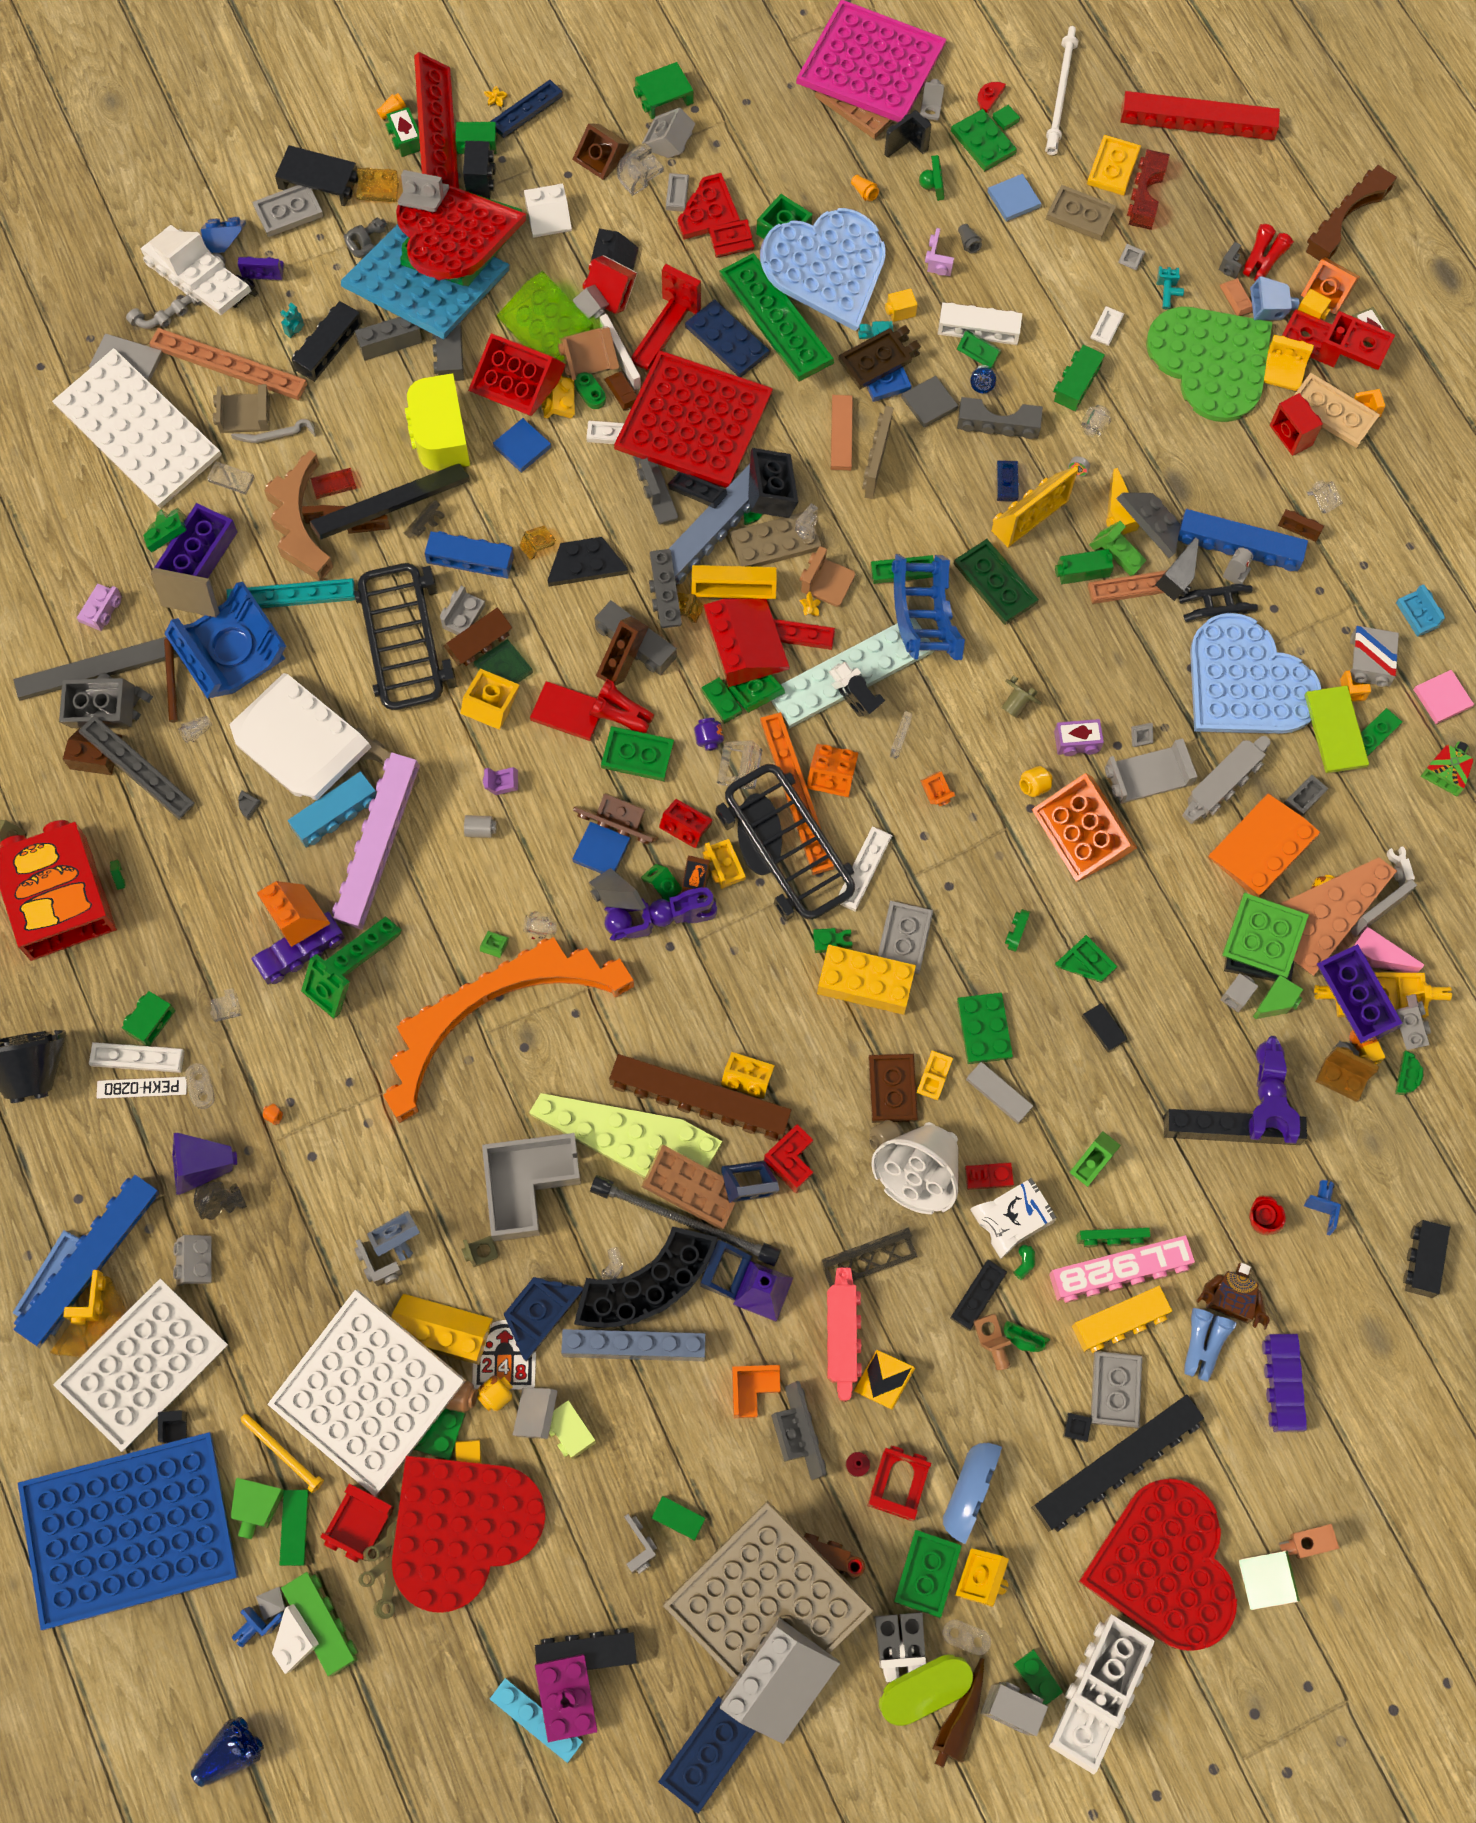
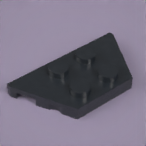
M603 537L560 543L547 580L548 587L628 574V569Z

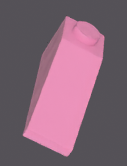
M1366 927L1353 945H1359L1369 965L1373 968L1402 973H1418L1424 966L1423 963L1369 927Z

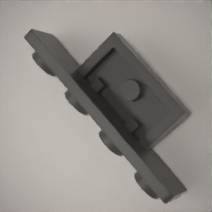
M633 456L637 467L638 479L640 482H643L646 499L649 498L658 524L662 525L678 520L676 509L659 465L648 461L647 458L641 459Z
M671 550L650 551L653 580H649L650 593L655 594V599H652L653 612L657 611L661 628L681 626L682 621Z
M796 1381L785 1386L791 1409L776 1412L771 1417L784 1462L805 1457L810 1478L815 1480L826 1475V1465L819 1450V1441L813 1429L812 1416L806 1405L805 1392L801 1387L800 1381Z

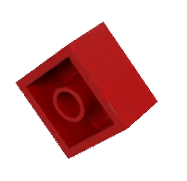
M1298 393L1279 403L1269 426L1290 454L1294 456L1313 446L1323 423L1319 415L1315 414L1311 409L1309 402Z

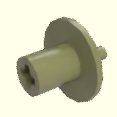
M1013 675L1010 680L1006 679L1005 682L1011 685L1014 690L1001 708L1015 718H1018L1030 699L1039 705L1042 702L1035 698L1038 691L1030 688L1028 692L1015 684L1018 678Z

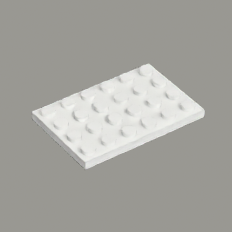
M159 1279L53 1385L123 1452L158 1417V1412H163L228 1344L163 1280Z

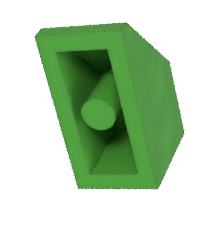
M1279 975L1253 1017L1260 1019L1287 1014L1291 1008L1296 1009L1303 999L1300 997L1303 989Z
M1102 1131L1069 1173L1088 1187L1121 1145Z

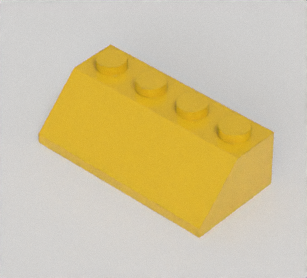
M402 1294L391 1316L392 1319L432 1352L477 1365L480 1364L493 1319L407 1294Z

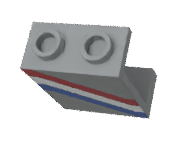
M1356 626L1350 638V644H1354L1353 665L1350 671L1352 681L1376 684L1380 687H1390L1396 677L1399 633Z

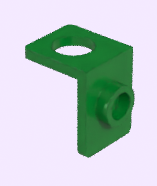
M655 864L641 877L642 881L653 885L662 899L669 902L671 897H675L682 891V887L667 867ZM657 871L656 874H654L653 876L649 877L653 872Z

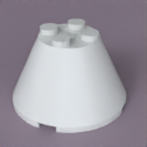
M927 1122L920 1128L886 1141L873 1154L872 1171L876 1180L880 1179L886 1187L884 1191L888 1196L912 1211L922 1214H933L934 1211L941 1210L945 1212L952 1207L958 1196V1138L954 1133L947 1132L933 1123Z

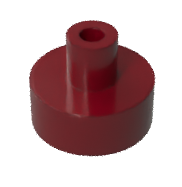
M854 1452L846 1460V1470L853 1477H862L868 1472L870 1461L864 1453Z

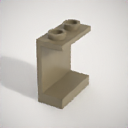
M266 384L258 385V394L224 395L221 386H217V395H213L214 407H216V413H213L214 425L218 426L220 433L270 431V394Z

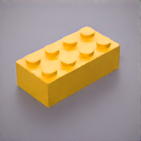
M828 945L817 994L904 1015L916 965Z

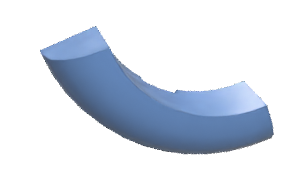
M979 1443L969 1450L954 1492L943 1515V1525L946 1531L953 1538L964 1544L967 1542L977 1519L981 1503H983L988 1491L989 1482L993 1471H995L1002 1449L999 1445Z

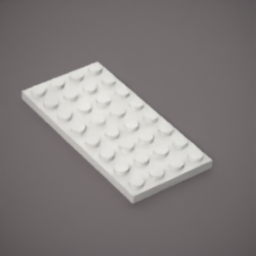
M114 348L52 401L160 509L222 455L216 446Z

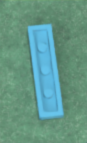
M506 1678L490 1698L492 1702L567 1763L583 1743L578 1737L548 1742L542 1707Z

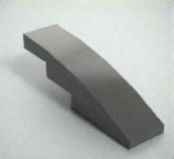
M1311 775L1286 799L1284 804L1303 817L1329 788L1315 776Z

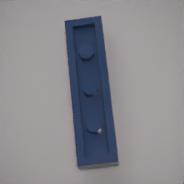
M548 80L490 122H496L497 133L502 138H505L563 97V91L551 80Z

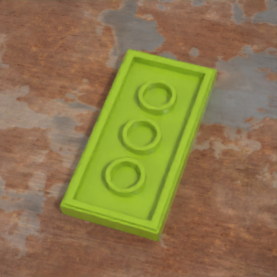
M1348 686L1307 691L1304 696L1325 773L1367 767L1369 762Z

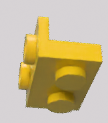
M561 376L557 386L542 403L544 418L548 419L552 414L571 419L575 415L574 380Z
M729 839L711 846L709 842L705 843V851L702 852L704 859L710 860V865L713 869L710 872L714 883H719L720 888L723 889L746 880V876Z

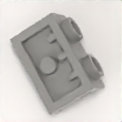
M460 586L459 590L454 591L449 606L445 607L441 612L442 627L456 635L460 634L476 622L485 607V601L466 593L465 587Z

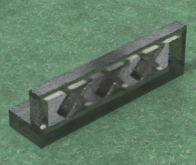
M909 1227L822 1259L821 1267L829 1287L834 1285L829 1271L835 1268H846L843 1265L850 1263L848 1268H851L856 1260H861L868 1263L865 1271L861 1273L851 1270L853 1282L917 1258L918 1256L911 1241L912 1235ZM906 1242L910 1255L901 1257L894 1254L896 1246ZM893 1247V1249H892L891 1252L888 1251V1250H886V1249H889V1248ZM883 1252L889 1255L887 1263L879 1265L872 1262L875 1253ZM872 1255L870 1260L865 1258L867 1256ZM891 1257L896 1258V1260L890 1262ZM870 1265H872V1266L875 1267V1268H872V1269L868 1270Z

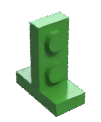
M1118 521L1101 530L1089 546L1094 551L1101 547L1109 549L1113 559L1132 576L1146 562V559L1121 534L1126 526L1121 521Z

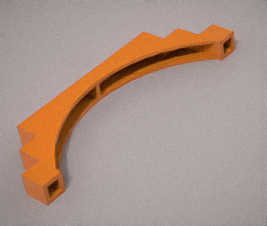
M554 937L551 939L546 938L541 940L537 947L530 951L526 949L519 953L516 959L501 963L495 971L483 973L478 978L479 980L474 983L464 984L453 995L447 994L443 996L439 1003L422 1008L418 1015L403 1019L399 1023L400 1025L397 1026V1029L409 1050L399 1051L390 1060L402 1084L389 1087L386 1093L383 1094L398 1123L419 1112L416 1107L419 1089L433 1055L449 1033L470 1013L503 994L540 984H579L610 992L616 998L634 987V980L621 959L619 958L616 961L610 960L600 969L587 947L583 950H575L567 958Z

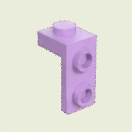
M936 228L935 235L931 234L929 247H932V249L927 251L926 254L927 272L951 276L954 258L935 254L940 234V228Z

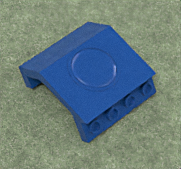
M243 582L236 583L228 599L218 606L220 613L217 617L204 615L197 621L183 625L179 618L171 619L164 633L207 699L233 694L285 660L283 652L287 646Z

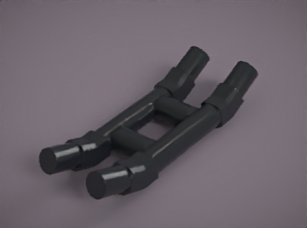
M1231 584L1224 587L1198 589L1188 592L1184 597L1181 595L1178 597L1180 604L1202 598L1205 604V608L1184 614L1185 623L1220 614L1256 612L1258 610L1257 604H1249L1248 602L1234 604L1232 595L1252 593L1253 588L1251 585ZM1223 595L1226 606L1214 607L1212 597Z

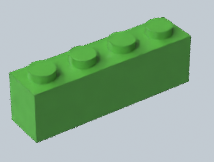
M305 1572L281 1587V1590L289 1605H295L318 1641L319 1645L314 1651L327 1676L332 1677L358 1660L355 1656L358 1650L352 1640L347 1641L343 1633L346 1631V1628L341 1619H335L332 1610L335 1608L330 1598L322 1595L320 1588L323 1586L316 1574L312 1576L311 1573Z

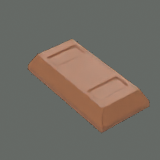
M1238 278L1220 285L1221 290L1237 316L1253 312L1252 302Z

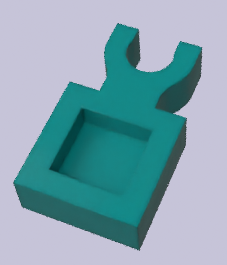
M293 303L288 305V312L284 310L280 312L281 316L285 318L281 322L284 334L289 338L295 333H299L304 326L302 315Z

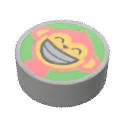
M1079 456L1073 457L1068 465L1069 469L1075 466L1078 468L1077 476H1085L1090 469V463L1085 458Z

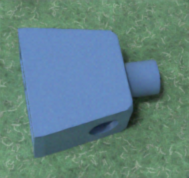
M1259 276L1250 287L1254 320H1282L1291 310L1298 309L1299 299L1290 296L1289 286L1285 283Z

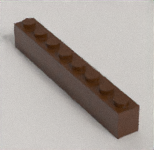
M621 1054L617 1055L609 1077L610 1085L617 1091L625 1092L628 1090L634 1092L635 1096L642 1099L650 1097L656 1099L655 1102L660 1105L668 1106L671 1104L677 1106L678 1110L685 1113L693 1111L699 1113L701 1118L707 1120L715 1118L721 1120V1124L734 1127L736 1125L742 1127L743 1131L750 1134L758 1132L764 1134L765 1138L772 1141L781 1140L784 1137L792 1109Z

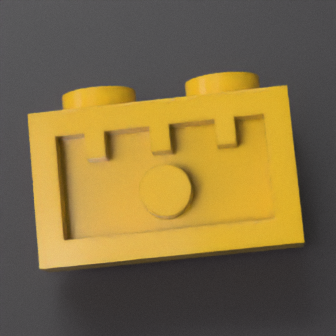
M731 1052L723 1073L721 1085L764 1099L775 1065Z

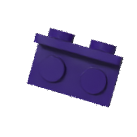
M238 257V267L243 278L282 280L284 262L279 261V259L271 257Z

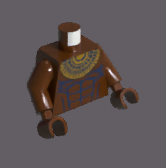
M1238 1263L1235 1273L1227 1271L1223 1275L1217 1274L1206 1282L1202 1293L1196 1300L1197 1303L1204 1300L1207 1303L1206 1308L1247 1324L1254 1319L1252 1324L1254 1328L1257 1327L1258 1323H1261L1264 1326V1330H1266L1270 1322L1269 1316L1266 1315L1262 1292L1258 1289L1259 1284L1248 1279L1252 1268L1243 1263Z

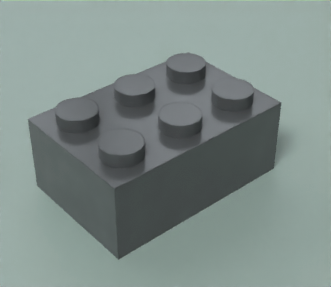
M123 678L62 680L59 722L70 728H82L95 715L109 728L132 727L135 685Z

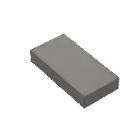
M669 173L666 210L681 212L685 210L689 175Z

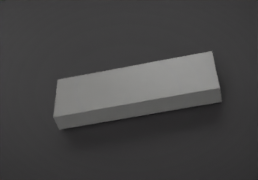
M982 1062L966 1078V1081L1017 1124L1033 1108L1031 1103Z

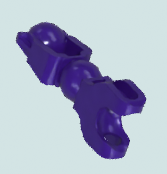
M701 887L687 890L678 896L671 897L670 902L665 899H658L649 906L648 902L646 903L642 899L646 907L643 909L642 914L644 924L631 927L632 918L628 912L640 910L606 907L604 910L608 914L605 917L604 925L606 930L612 934L610 937L611 941L623 938L644 937L652 933L654 925L666 927L673 921L677 924L682 922L699 923L711 920L717 915V906L712 892L708 888ZM700 895H706L708 897L698 899ZM712 908L711 911H710L709 913H707V914H704L703 912H701V911H704V910H707V909Z
M1270 1036L1267 1041H1264L1256 1049V1059L1259 1063L1257 1087L1261 1103L1255 1108L1249 1121L1250 1139L1261 1140L1265 1128L1273 1127L1282 1132L1286 1143L1296 1144L1300 1135V1116L1287 1102V1088L1284 1084L1287 1073L1284 1059L1285 1052L1276 1036Z

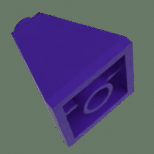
M173 1133L172 1158L176 1195L183 1194L232 1171L234 1165H237L236 1151L232 1152L231 1146L181 1133Z
M750 1261L733 1305L777 1322L793 1277Z

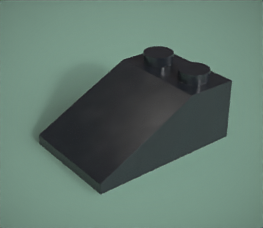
M757 448L751 449L748 498L752 513L790 518L798 504L791 454Z

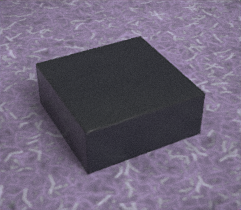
M1067 1413L1063 1438L1087 1443L1092 1418Z

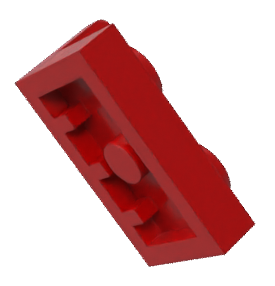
M675 799L663 812L659 828L696 848L700 838L711 826L713 819Z

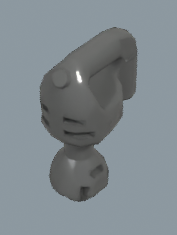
M376 217L372 220L370 226L364 228L362 225H358L344 234L345 244L355 257L363 258L375 247L369 235L385 232L386 221ZM353 241H357L362 249L359 250Z

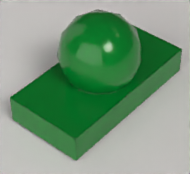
M938 155L931 156L933 170L923 171L919 176V184L927 190L935 187L937 201L944 200L945 195L940 158Z

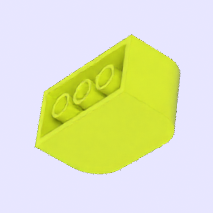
M453 373L415 381L407 392L408 407L405 408L412 449H417L421 464L433 471H440L456 464H460L462 467L470 466Z

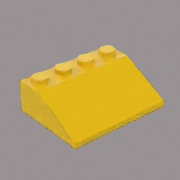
M1075 466L1056 473L1049 479H1043L1038 487L1034 490L1030 489L1023 499L1019 502H1013L1005 513H999L993 519L991 531L1009 548L1069 501L1078 468Z

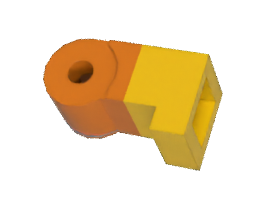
M1353 1029L1351 1030L1349 1041L1356 1046L1357 1051L1360 1052L1359 1056L1371 1059L1375 1065L1380 1064L1385 1059V1055L1378 1040L1361 1044Z

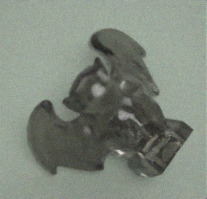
M207 1182L198 1186L194 1194V1206L202 1220L205 1218L214 1220L220 1215L222 1210L231 1213L235 1207L241 1209L247 1207L236 1183L231 1185L230 1189L224 1188L222 1182Z

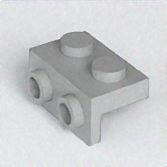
M1416 994L1408 995L1409 1007L1397 1009L1396 1012L1402 1021L1400 1030L1406 1049L1410 1050L1429 1045L1427 1034H1431L1428 1020L1423 1021L1422 1015L1426 1014L1423 1001L1418 1002Z
M183 1235L178 1238L173 1247V1253L176 1256L173 1277L176 1279V1285L211 1283V1236Z

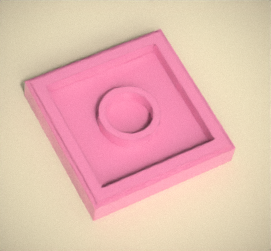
M1452 670L1417 685L1413 689L1435 724L1464 712L1474 705Z

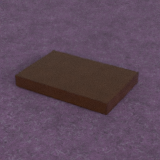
M914 1054L869 1055L872 1123H882L885 1120L917 1122Z

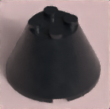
M54 1030V1035L52 1033L46 1034V1031L0 1039V1093L5 1099H10V1103H19L25 1101L24 1097L34 1095V1099L49 1096L48 1091L53 1088L67 1036L65 1030Z

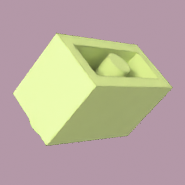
M566 1401L554 1410L549 1434L551 1437L556 1435L561 1442L557 1446L564 1457L569 1455L573 1460L593 1446L596 1441L569 1401Z

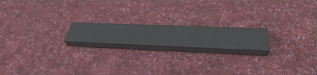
M167 637L15 678L13 680L17 697L21 701L61 690L62 680L97 679L101 673L111 676L165 661L164 639ZM173 648L174 658L179 657V655Z

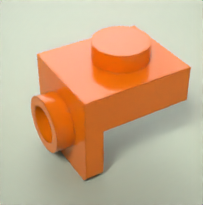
M938 771L920 780L930 804L943 806L951 802L950 798L955 796L954 791H950L942 771Z

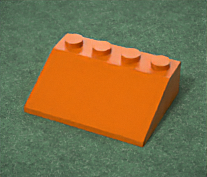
M1084 773L1032 809L1076 882L1117 862L1137 849L1096 781L1087 773Z
M1267 794L1208 857L1250 895L1260 898L1317 839L1320 831L1304 817L1270 794Z

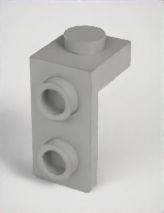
M360 1239L356 1240L358 1247L354 1248L359 1261H365L367 1268L364 1269V1272L369 1282L373 1281L376 1286H379L383 1283H386V1285L391 1284L399 1279L398 1276L403 1273L397 1262L375 1271L363 1242Z
M627 1514L624 1518L646 1550L626 1565L632 1574L636 1571L640 1574L651 1566L649 1561L656 1557L654 1550L657 1547L649 1536L646 1539L640 1532L643 1526L637 1517L631 1518Z

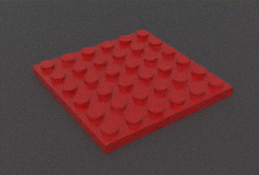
M659 350L616 439L614 449L641 459L647 458L650 462L727 488L733 482L773 394V388Z

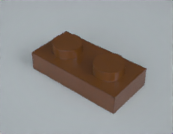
M1285 509L1278 526L1314 542L1317 541L1324 528V525L1316 520L1308 519L1295 511Z

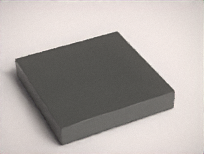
M936 376L904 392L901 396L923 428L958 409V404Z

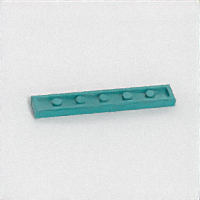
M353 578L247 587L261 609L355 600V583ZM226 589L227 599L233 589Z

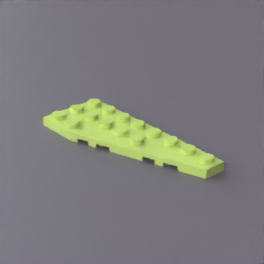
M543 1093L539 1095L529 1112L531 1116L564 1134L575 1133L576 1141L643 1178L646 1177L660 1145H665L706 1168L710 1166L722 1145L721 1140L682 1119Z

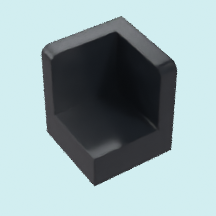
M183 1410L158 1412V1442L166 1444L187 1438L186 1412Z

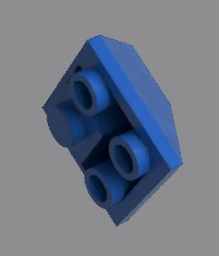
M230 217L228 221L222 222L218 218L209 219L201 228V235L210 253L225 252L246 225V220H240V217Z

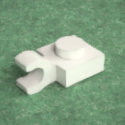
M1400 847L1398 849L1399 856L1395 855L1391 848L1387 851V857L1396 864L1394 869L1397 872L1394 874V878L1401 887L1409 880H1414V874L1409 858L1406 859L1405 848Z

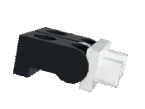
M843 662L842 664H837L829 671L835 680L831 685L839 690L858 717L871 714L885 702L881 694L874 696L867 688L865 679L859 676L861 672L858 668L851 669L846 662Z

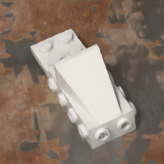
M170 225L140 248L144 255L143 261L148 267L155 270L160 276L166 278L195 301H202L219 315L224 314L251 292L248 284L224 268L225 264L221 258L215 257L210 253L198 232H183L181 229L177 230Z
M1112 1614L1104 1623L1099 1622L1093 1632L1096 1638L1094 1643L1090 1642L1084 1652V1655L1087 1657L1085 1663L1081 1662L1075 1672V1676L1078 1678L1069 1686L1064 1696L1068 1699L1065 1705L1066 1709L1049 1745L1050 1748L1093 1775L1098 1771L1115 1729H1120L1125 1721L1126 1716L1124 1712L1134 1700L1135 1695L1133 1691L1143 1679L1144 1674L1142 1670L1152 1658L1151 1649L1155 1642Z

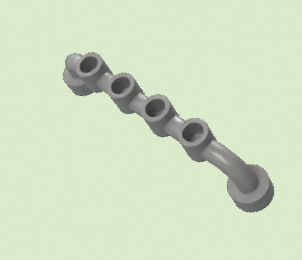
M220 253L213 255L221 258L224 264L226 263L225 258ZM186 295L182 299L174 300L166 310L158 311L154 318L149 321L143 320L144 314L138 308L129 311L126 319L132 326L138 325L144 329H151L159 324L162 328H165L171 323L170 317L176 313L181 317L187 313L188 308L186 306L193 302L194 305H199L202 301L197 302Z

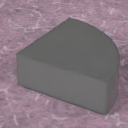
M241 790L238 797L239 809L242 815L247 820H250L261 802Z

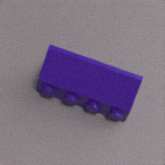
M1358 944L1317 963L1320 972L1361 1044L1379 1039L1400 1028L1402 1021Z

